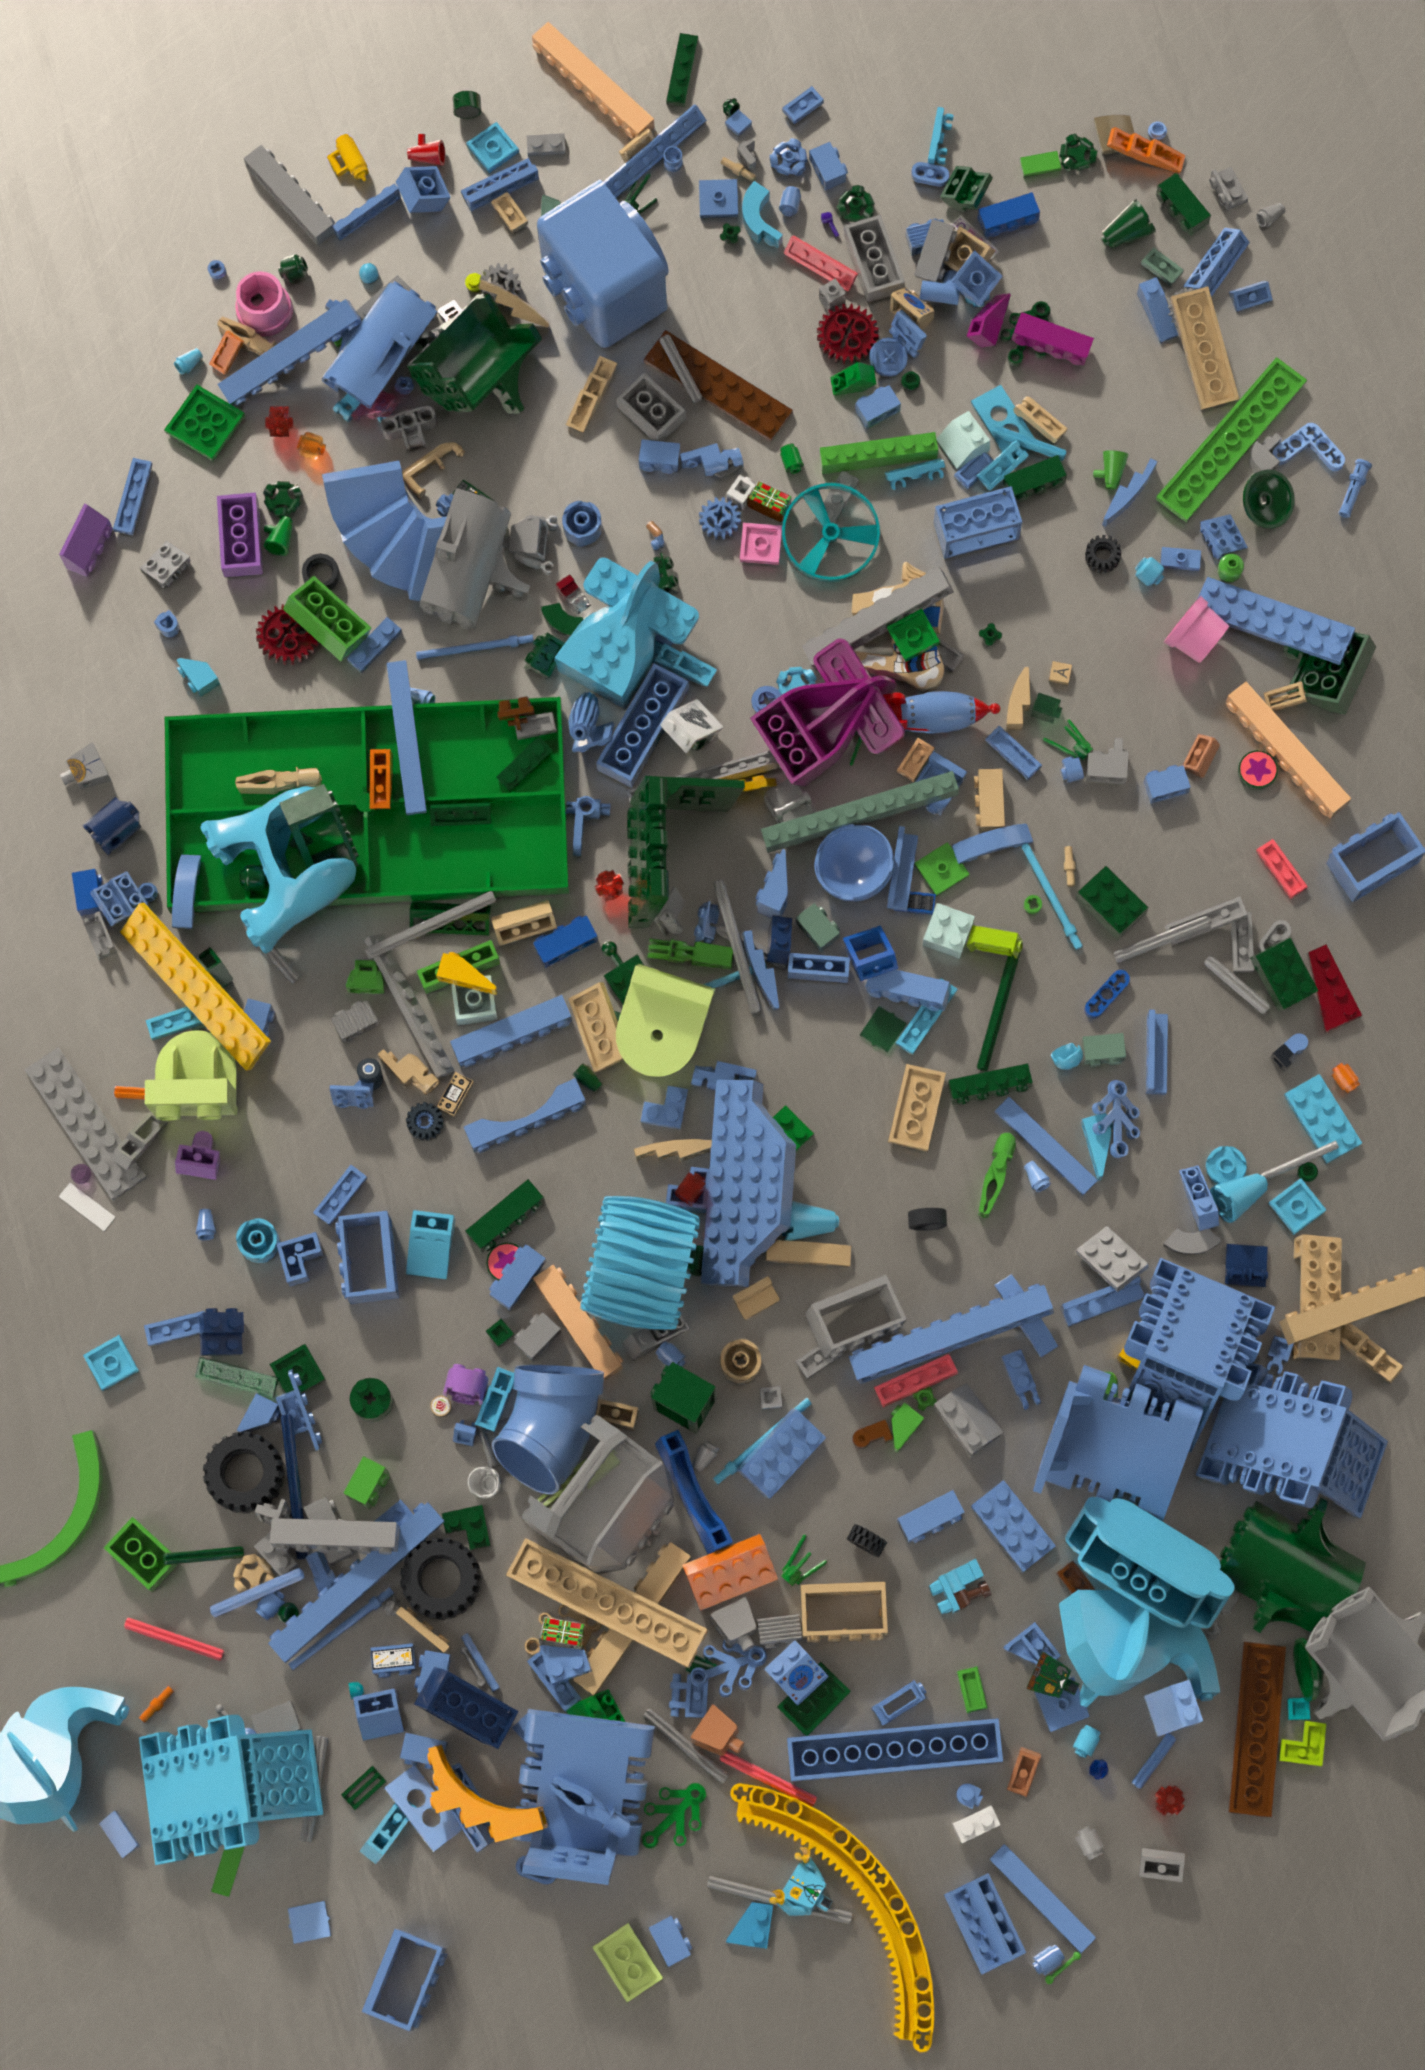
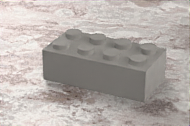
M881 215L844 225V239L858 273L867 303L889 297L893 292L904 288L905 281Z

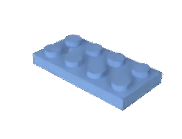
M1004 1480L971 1505V1508L1022 1572L1026 1571L1056 1547Z

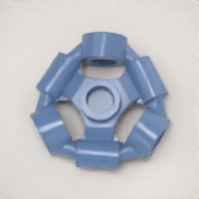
M791 138L788 142H781L773 148V153L769 155L771 168L774 167L778 173L787 176L789 174L800 176L806 170L805 164L808 161L806 149L802 148L801 142L797 139ZM777 155L782 157L783 163L781 165H778ZM799 161L792 169L790 168L793 163Z

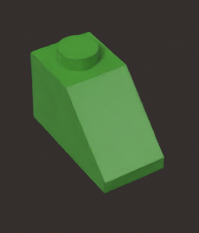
M906 1403L902 1406L898 1404L891 1413L893 1416L891 1426L894 1451L897 1453L924 1420L920 1414Z

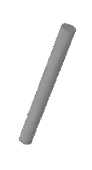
M1333 1141L1261 1175L1266 1180H1269L1336 1150L1339 1146L1336 1141Z

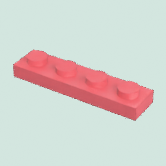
M796 236L790 238L783 253L829 281L836 278L840 286L846 291L851 290L858 276V273Z
M947 1354L874 1387V1390L884 1408L957 1375L958 1371L950 1354Z

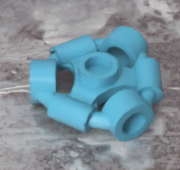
M789 667V670L780 672L776 683L779 686V692L783 695L796 687L815 684L817 678L811 669ZM802 674L804 675L809 684H805L802 681ZM788 675L792 677L790 684L784 686Z

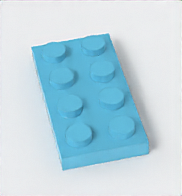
M1320 1074L1284 1094L1317 1149L1333 1141L1337 1142L1338 1149L1322 1155L1326 1164L1362 1144V1141Z

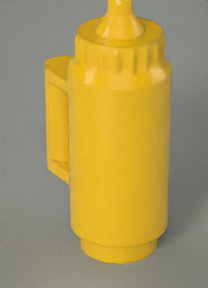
M348 134L339 136L336 139L337 150L327 156L337 177H340L349 171L355 179L366 181L369 170L354 139ZM339 155H341L346 164L343 168L340 167L336 159Z

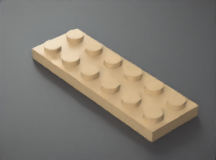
M1209 287L1171 296L1172 308L1200 409L1204 410L1239 400Z

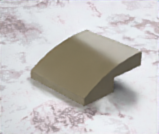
M1130 115L1094 117L1093 122L1102 155L1118 152L1107 146L1112 128L1117 127L1130 135L1134 134Z

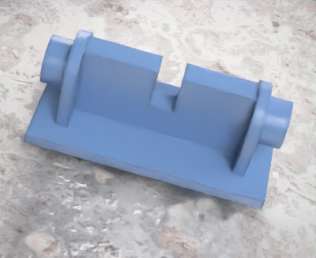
M711 901L699 907V921L694 930L695 942L704 940L703 943L711 944L714 941L716 927L710 926V923L717 924L720 910L718 905L711 904Z

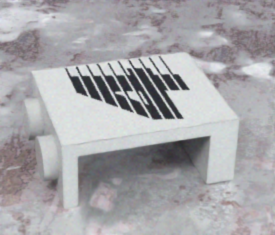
M698 699L669 712L660 724L685 753H688L694 744L703 738H706L709 742L715 740L723 729V726Z

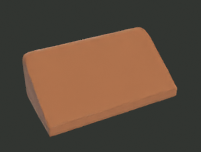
M1198 734L1183 763L1185 770L1204 778L1220 747L1218 741L1213 737Z

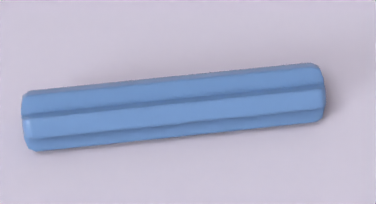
M1169 1733L1165 1735L1133 1779L1132 1784L1139 1789L1144 1786L1176 1742V1738Z

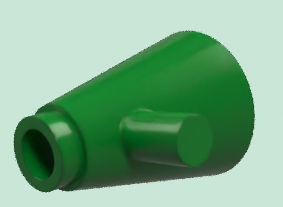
M283 516L276 526H264V532L270 533L263 544L269 553L281 557L288 555L293 523L291 518Z

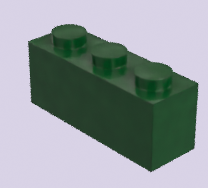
M1177 173L1158 184L1156 191L1157 199L1166 205L1169 214L1179 221L1183 231H1187L1192 236L1209 224L1211 214Z
M1058 455L1004 475L1003 485L1005 488L1012 487L1015 500L1020 503L1032 495H1042L1050 488H1060L1066 483L1067 474Z

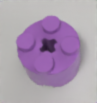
M454 1364L453 1368L448 1370L443 1395L446 1398L448 1394L451 1395L452 1401L474 1405L475 1401H479V1405H482L489 1378L485 1376L486 1371L479 1368H474V1370L465 1369L464 1365Z

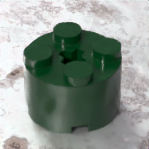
M365 1378L359 1380L350 1392L349 1401L352 1410L360 1419L366 1422H378L392 1410L393 1397L391 1391L379 1379ZM373 1396L376 1399V1401H372L371 1404H369L367 1399Z

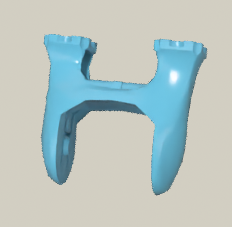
M304 786L286 791L251 812L221 820H207L200 826L202 833L207 839L208 849L215 858H220L225 865L233 862L235 857L246 849L257 851L263 872L270 885L268 898L262 906L252 909L247 908L242 911L240 917L247 928L246 933L255 947L260 946L265 954L272 951L277 941L292 927L337 899L355 879L356 867L353 861L345 858L327 859L314 864L296 879H293L290 873L285 851L291 830L279 802L315 787ZM322 815L299 824V829L316 821Z

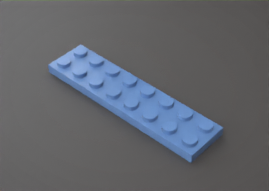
M1207 577L1198 598L1202 596L1208 602V606L1229 627L1284 646L1287 645L1341 665L1355 633V628L1210 577Z

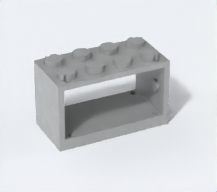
M887 1275L816 1302L805 1313L825 1359L829 1357L832 1359L838 1358L848 1349L851 1352L858 1350L866 1342L873 1344L879 1341L883 1335L887 1334L890 1337L897 1334L898 1330L903 1328L902 1325L907 1320ZM879 1293L891 1322L833 1344L822 1316Z

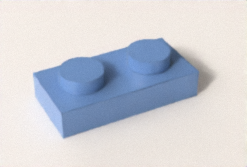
M811 86L785 105L782 111L793 124H796L824 103V99Z

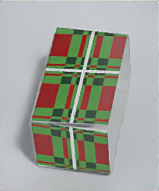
M545 1617L539 1637V1645L582 1650L584 1624Z

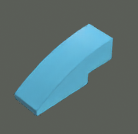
M497 1367L475 1425L495 1432L513 1390V1372Z

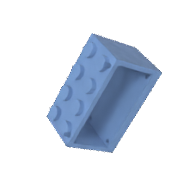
M1010 486L935 506L933 524L943 557L947 559L1019 540L1022 519L1012 487Z
M1400 812L1395 815L1391 813L1385 816L1380 824L1376 825V823H1373L1365 829V833L1361 835L1357 833L1349 838L1348 843L1344 845L1340 843L1332 848L1333 852L1329 854L1326 864L1352 902L1357 901L1417 865L1422 860L1425 849ZM1392 829L1408 853L1357 883L1342 858L1364 847L1367 843Z
M388 1211L338 1216L339 1223H335L336 1234L341 1243H337L338 1255H340L343 1263H339L340 1275H342L345 1282L341 1283L344 1298L350 1304L398 1299L399 1290L392 1221ZM380 1224L387 1288L353 1292L352 1260L349 1252L347 1228Z
M394 1929L362 2012L408 2031H414V2028H419L423 2018L420 2013L423 2007L428 2006L431 1995L428 1994L431 1987H435L439 1978L437 1970L446 1961L448 1955L444 1953L446 1948L400 1929ZM404 1938L416 1942L415 1944L421 1947L427 1946L437 1950L425 1982L421 1985L420 1995L408 2023L398 2020L391 2015L376 2011Z

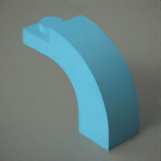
M753 181L747 189L742 203L744 227L748 235L756 243L759 244L764 239L768 245H774L779 248L783 243V234L765 223L760 216L761 210L770 200V191Z

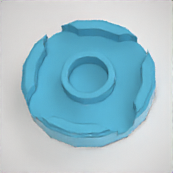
M1220 1146L1214 1149L1208 1156L1205 1165L1207 1175L1215 1184L1242 1178L1247 1168L1246 1159L1242 1152L1231 1146Z

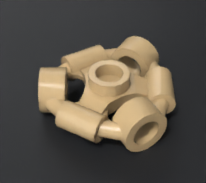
M257 1554L243 1556L240 1564L236 1565L233 1577H235V1584L233 1586L242 1593L248 1589L240 1579L246 1578L251 1584V1589L260 1585L263 1573H268L264 1582L276 1578V1575L273 1574V1567L265 1558H260ZM258 1562V1566L256 1568H245V1565L254 1564Z

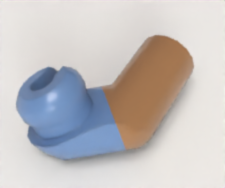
M650 521L646 528L655 538V540L651 541V546L657 551L659 548H663L665 544L663 532L654 521Z

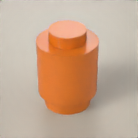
M1340 1063L1332 1069L1334 1073L1331 1076L1342 1091L1345 1090L1347 1094L1360 1085L1358 1076L1348 1063L1346 1065Z

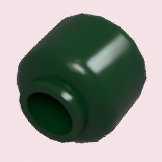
M297 254L283 258L278 268L281 278H285L290 283L304 278L306 271H308L305 259Z
M246 865L243 870H240V885L244 886L246 891H262L266 883H268L262 865Z

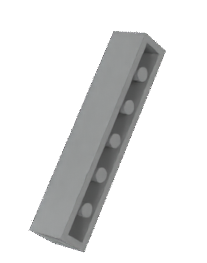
M260 145L244 157L246 168L319 246L335 233L333 229L335 221L329 214L325 215L323 213V208L317 201H312L311 195L305 188L301 189L298 185V180L286 172L287 169L281 162L278 163L274 159L275 156L271 150H266Z
M272 1518L270 1544L277 1551H288V1548H296V1551L299 1552L317 1549V1552L327 1553L330 1549L337 1550L339 1553H350V1550H358V1553L361 1554L379 1551L380 1554L390 1555L392 1552H398L400 1527L396 1522Z

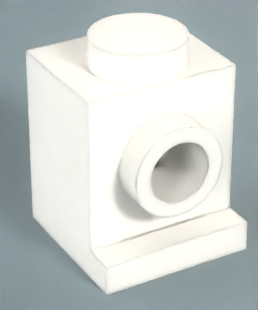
M739 475L727 492V501L732 500L733 505H737L738 508L744 510L747 504V497L755 487V482L749 477L744 478Z

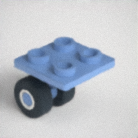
M372 1058L362 1060L357 1066L359 1081L354 1086L330 1085L329 1090L333 1105L340 1108L357 1106L362 1109L373 1107V1090L378 1089L383 1083V1074L379 1062Z

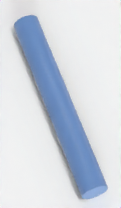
M468 1633L463 1635L461 1639L492 1692L496 1691L500 1687Z

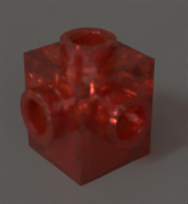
M270 406L269 417H265V428L269 429L270 437H289L290 429L294 427L293 417H290L289 406Z
M605 870L595 878L596 885L594 888L598 896H602L605 902L617 899L623 894V879L620 874L616 875L614 870Z
M1168 1785L1165 1788L1161 1786L1154 1795L1156 1799L1153 1803L1157 1805L1155 1809L1163 1816L1168 1815L1170 1817L1174 1813L1178 1815L1185 1807L1183 1804L1185 1798L1182 1796L1184 1793L1175 1785L1173 1787ZM1168 1796H1172L1174 1798L1173 1804H1169L1167 1802Z

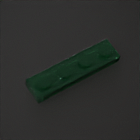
M199 1357L195 1377L270 1398L275 1397L279 1381L277 1376L206 1357Z

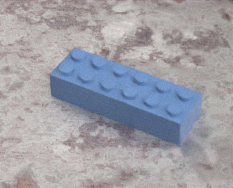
M653 664L610 741L596 762L597 770L632 788L665 732L660 724L669 712L679 708L689 690V681Z

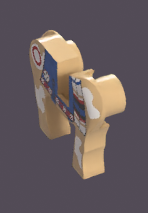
M904 562L902 565L903 583L895 586L881 587L871 592L853 594L852 615L855 616L859 610L874 605L876 600L886 598L895 589L905 587L912 579L920 578L926 573L915 568L910 563ZM943 599L923 610L936 634L941 632L944 609ZM893 638L892 656L855 651L869 674L892 677L902 683L904 681L921 692L927 693L936 690L944 676L945 669L937 646L907 662L903 659Z

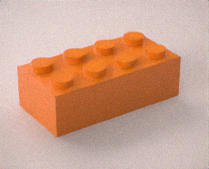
M760 1534L682 1565L700 1611L778 1580L766 1545Z

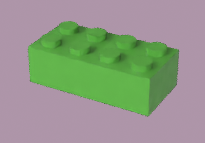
M315 576L288 597L283 608L286 613L340 661L353 652L368 637L372 629Z

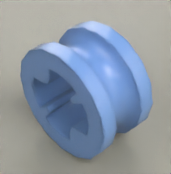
M214 260L209 263L207 269L212 278L221 279L225 276L226 268L221 261ZM219 266L221 271L214 273L213 268Z

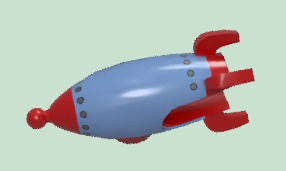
M897 692L883 695L904 730L910 732L935 734L957 731L978 722L989 712L998 714L1001 710L1000 705L997 703L988 706L975 697L959 692H927L906 698L904 694Z

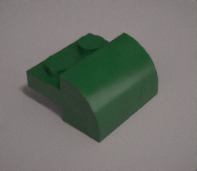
M956 166L940 198L948 206L961 212H966L967 208L977 209L993 177L990 173L975 172L972 167Z

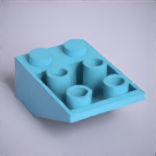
M413 1210L406 1275L447 1280L456 1222L454 1215Z

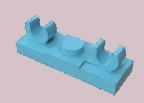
M943 107L937 108L928 156L929 164H935V161L938 164H945L946 158L939 156L942 154L947 155L946 148H939V144H943L945 135L941 131L942 127L945 130L952 129V124H948L946 121H953L954 115H944Z
M938 458L884 472L885 478L891 481V488L896 490L895 483L897 481H901L903 488L906 487L904 477L917 479L922 477V474L928 472V478L932 481V475L937 471L939 477L943 478L944 474L940 468H944L945 463L943 459Z

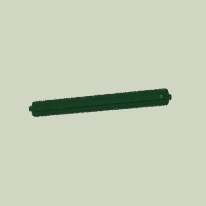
M1019 952L1018 958H1015L1014 955L1012 957L1007 956L976 1066L980 1071H988L1021 952Z

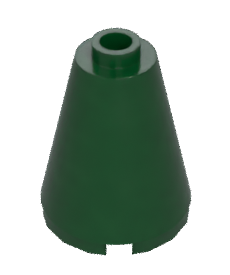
M1135 199L1102 231L1103 236L1100 238L1105 247L1109 246L1112 249L1154 234L1156 229L1153 223L1149 224L1150 220L1147 212L1141 203Z

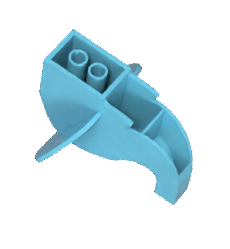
M1077 1590L1059 1603L1067 1654L1083 1681L1080 1691V1704L1083 1707H1088L1098 1695L1113 1696L1127 1692L1162 1670L1168 1663L1178 1665L1185 1672L1187 1679L1190 1680L1196 1699H1200L1203 1702L1213 1700L1215 1695L1220 1693L1214 1658L1208 1641L1200 1627L1194 1626L1191 1623L1183 1628L1170 1625L1115 1590Z
M64 1687L39 1696L32 1702L23 1719H21L19 1712H15L0 1733V1819L15 1824L46 1823L61 1818L69 1829L76 1832L78 1828L68 1812L74 1806L81 1786L82 1760L78 1751L77 1738L82 1728L93 1721H103L120 1726L123 1719L127 1718L130 1709L125 1698L92 1688Z

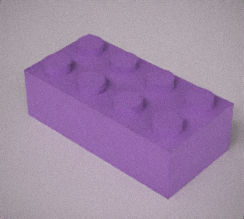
M256 492L217 496L221 570L224 578L263 574L259 501Z

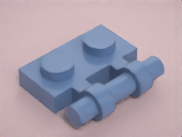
M903 310L896 312L889 332L893 336L892 338L897 339L905 347L908 355L910 354L913 358H916L920 354L917 350L922 348L927 335Z
M673 1674L672 1682H670V1689H672L671 1701H669V1708H671L670 1716L679 1717V1709H685V1717L704 1718L707 1713L708 1679L704 1685L695 1686L690 1681V1674H687V1683L681 1682V1674ZM700 1676L694 1677L696 1681L702 1680ZM680 1689L686 1690V1702H680Z

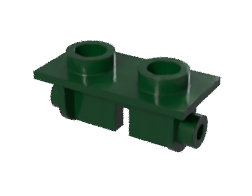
M661 552V557L653 558V562L658 564L659 575H663V577H660L658 587L669 594L670 590L679 593L677 588L679 582L673 572V560Z

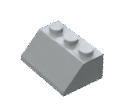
M967 1383L948 1393L933 1406L969 1457H972L1003 1434V1431Z

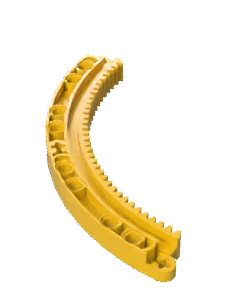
M742 1783L735 1784L731 1788L730 1795L738 1803L736 1817H738L739 1823L746 1818L748 1825L754 1820L756 1827L762 1822L763 1829L770 1825L772 1832L778 1828L779 1835L786 1831V1838L794 1835V1842L800 1838L801 1846L808 1843L809 1850L816 1848L815 1855L823 1853L821 1859L829 1858L828 1865L830 1866L835 1863L834 1871L836 1872L841 1869L840 1877L842 1878L847 1875L846 1883H854L851 1889H859L856 1896H864L862 1904L869 1903L866 1910H873L870 1917L878 1919L874 1925L882 1927L878 1934H885L881 1941L888 1942L884 1949L891 1951L887 1958H893L889 1966L895 1967L891 1975H896L897 1978L892 1983L898 1984V1987L893 1989V1991L899 1993V1996L895 1997L894 2000L900 2002L899 2005L895 2006V2009L900 2011L899 2014L895 2015V2018L899 2019L900 2022L894 2024L895 2027L899 2028V2031L894 2032L893 2035L897 2036L898 2039L912 2041L914 2049L919 2052L928 2051L932 2045L934 2030V1998L927 1952L918 1925L906 1899L889 1872L861 1841L823 1812L796 1798L768 1788ZM739 1787H742L744 1792H748V1788H752L749 1794L750 1801H746L747 1796L737 1799L734 1790L737 1791ZM768 1793L775 1796V1803L770 1806L763 1802V1797ZM795 1802L799 1805L798 1813L790 1814L787 1811L789 1803ZM843 1831L846 1833L847 1841L840 1844L835 1840L837 1832ZM855 1850H865V1860H856L854 1857ZM876 1863L879 1866L877 1872L880 1875L884 1873L886 1876L884 1884L875 1882L877 1877L874 1873L871 1876L867 1873L875 1868ZM894 1898H899L903 1903V1907L899 1911L891 1908V1901ZM905 1922H910L914 1926V1931L910 1935L902 1931V1925ZM919 1978H925L928 1981V1987L924 1991L919 1990L916 1986ZM923 2004L930 2008V2014L927 2017H921L918 2014V2008ZM917 2029L921 2032L930 2031V2035H925L928 2045H924L923 2049H920L919 2044H916V2039L921 2038V2034H916Z

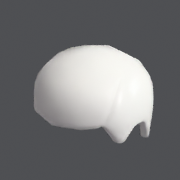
M479 1467L469 1474L467 1483L471 1493L480 1498L487 1499L494 1497L500 1491L502 1481L496 1470L490 1467Z

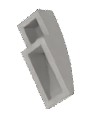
M150 1111L128 1133L127 1138L115 1148L111 1159L128 1170L155 1140L167 1122L157 1120Z

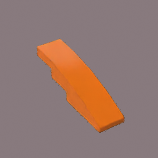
M1117 127L1111 129L1107 143L1108 147L1141 162L1176 173L1181 172L1185 159L1184 154L1156 139L1150 141L1137 133L1130 135Z

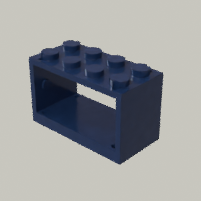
M437 1667L433 1668L414 1705L479 1742L499 1749L519 1712L451 1672Z

